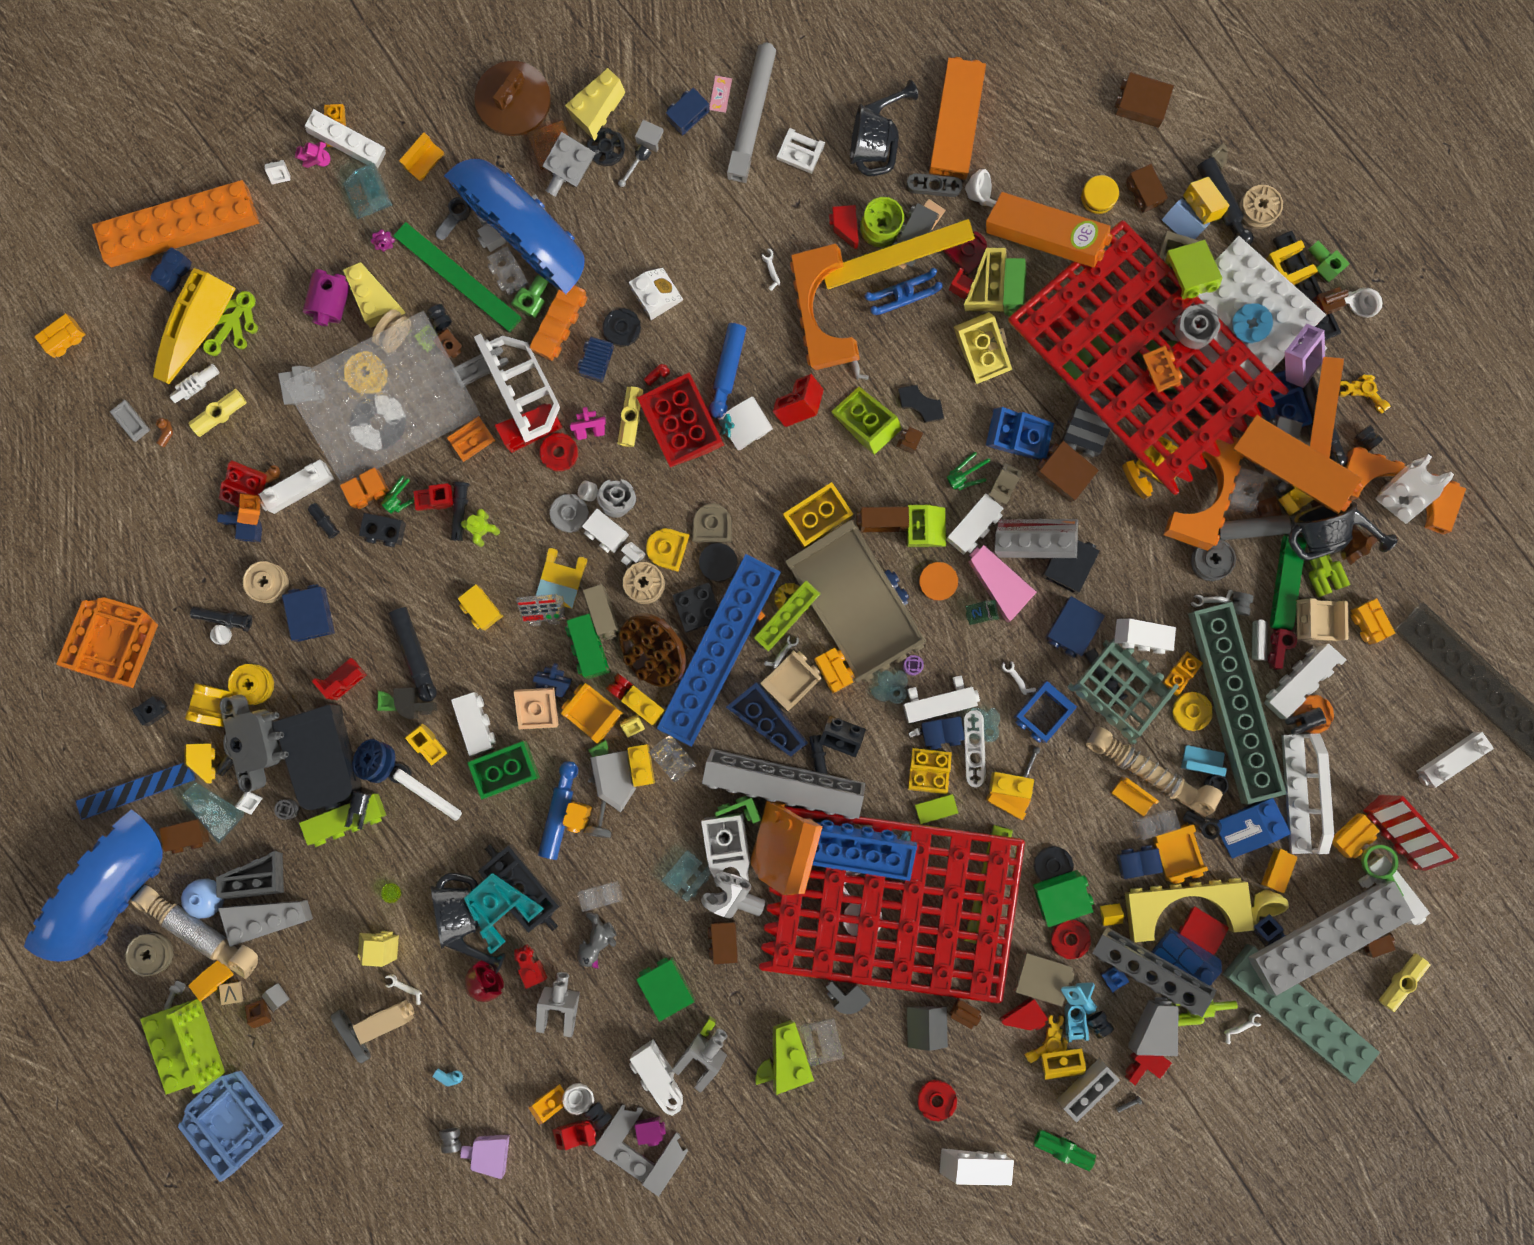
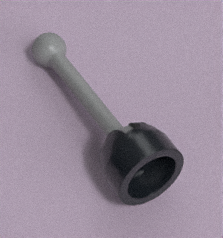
M641 144L637 146L635 150L636 160L624 178L619 180L618 185L620 187L626 185V180L638 162L645 161L650 157L652 152Z

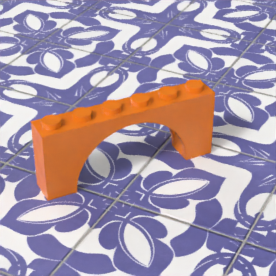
M836 244L791 255L792 262H790L792 273H795L796 279L793 281V284L799 296L797 306L802 313L800 324L805 330L803 341L805 347H808L809 353L806 355L808 365L815 370L860 360L857 341L852 337L836 338L825 334L819 328L813 313V300L818 286L827 275L843 267L840 248Z
M1233 436L1234 443L1231 445L1217 439L1215 442L1221 453L1219 457H1215L1205 451L1201 453L1211 464L1217 477L1218 490L1215 501L1210 508L1199 513L1183 514L1174 512L1168 518L1163 535L1207 551L1218 544L1220 538L1218 531L1225 522L1223 514L1229 508L1230 500L1228 498L1236 485L1233 481L1241 469L1239 461L1243 456L1234 451V447L1240 438Z
M1356 447L1348 451V463L1345 468L1363 478L1360 482L1363 484V487L1357 495L1353 493L1350 498L1352 500L1357 499L1366 484L1374 478L1382 476L1394 477L1406 467L1404 466L1405 464L1401 461H1390L1381 454L1368 453V450L1362 447ZM1450 481L1443 488L1441 495L1426 507L1427 520L1425 528L1443 535L1451 532L1466 488L1461 487L1458 482Z

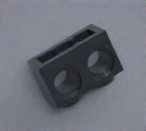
M364 513L359 536L365 538L364 542L376 544V541L383 542L384 546L395 548V545H402L406 523L398 519ZM372 525H376V532L370 534L369 528ZM394 528L396 533L393 537L389 538L388 532Z

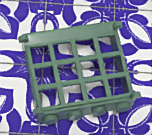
M1114 637L1110 642L1104 641V650L1075 685L1072 683L1068 685V689L1073 692L1076 691V694L1080 698L1085 699L1093 710L1102 714L1109 724L1119 729L1121 734L1128 739L1129 743L1135 744L1137 742L1135 739L1142 735L1179 685L1175 684L1167 688L1161 682L1164 678L1162 673L1151 674L1146 669L1149 662L1145 659L1140 662L1135 660L1131 656L1134 649H1123L1117 643H1114ZM1108 653L1118 660L1112 669L1102 662ZM1121 664L1132 672L1126 682L1114 673ZM1098 665L1108 673L1101 682L1092 675ZM1135 676L1146 684V687L1140 694L1129 686ZM1110 677H1113L1122 685L1115 695L1104 686ZM1088 678L1097 685L1093 692L1084 685ZM1125 689L1136 698L1130 707L1119 699V696ZM1149 689L1160 697L1154 707L1143 698ZM1100 690L1111 698L1108 704L1097 696ZM1139 701L1150 710L1144 720L1132 711ZM1115 702L1126 711L1122 717L1111 708ZM1129 714L1140 723L1136 730L1125 721Z

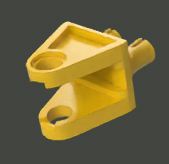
M1302 240L1272 252L1266 258V261L1293 285L1318 272L1314 264L1289 275L1281 268L1280 263L1305 248Z
M195 683L185 719L197 723L224 727L220 701L225 697L232 696L233 692Z

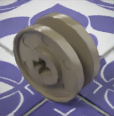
M156 932L139 935L134 938L127 946L125 953L129 969L136 975L143 977L159 974L166 970L171 964L174 955L170 940L163 934Z

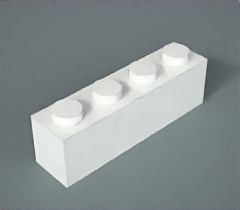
M314 109L305 125L308 134L376 170L386 154L385 147Z

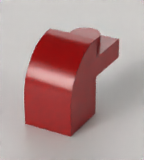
M448 483L428 486L429 489L413 491L416 511L441 510L453 506L452 489Z
M1133 1052L1130 1056L1136 1062L1128 1066L1125 1078L1136 1086L1146 1070H1149L1161 1079L1172 1062L1164 1056L1137 1055Z
M590 1120L577 1121L553 1129L556 1147L559 1150L566 1151L579 1145L589 1147L596 1144V1133L592 1124H590Z

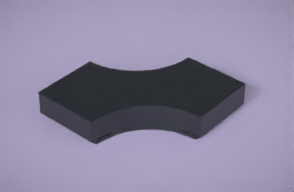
M918 385L898 388L903 409L915 410L922 416L924 423L944 419L940 399L933 400L927 398L920 392Z

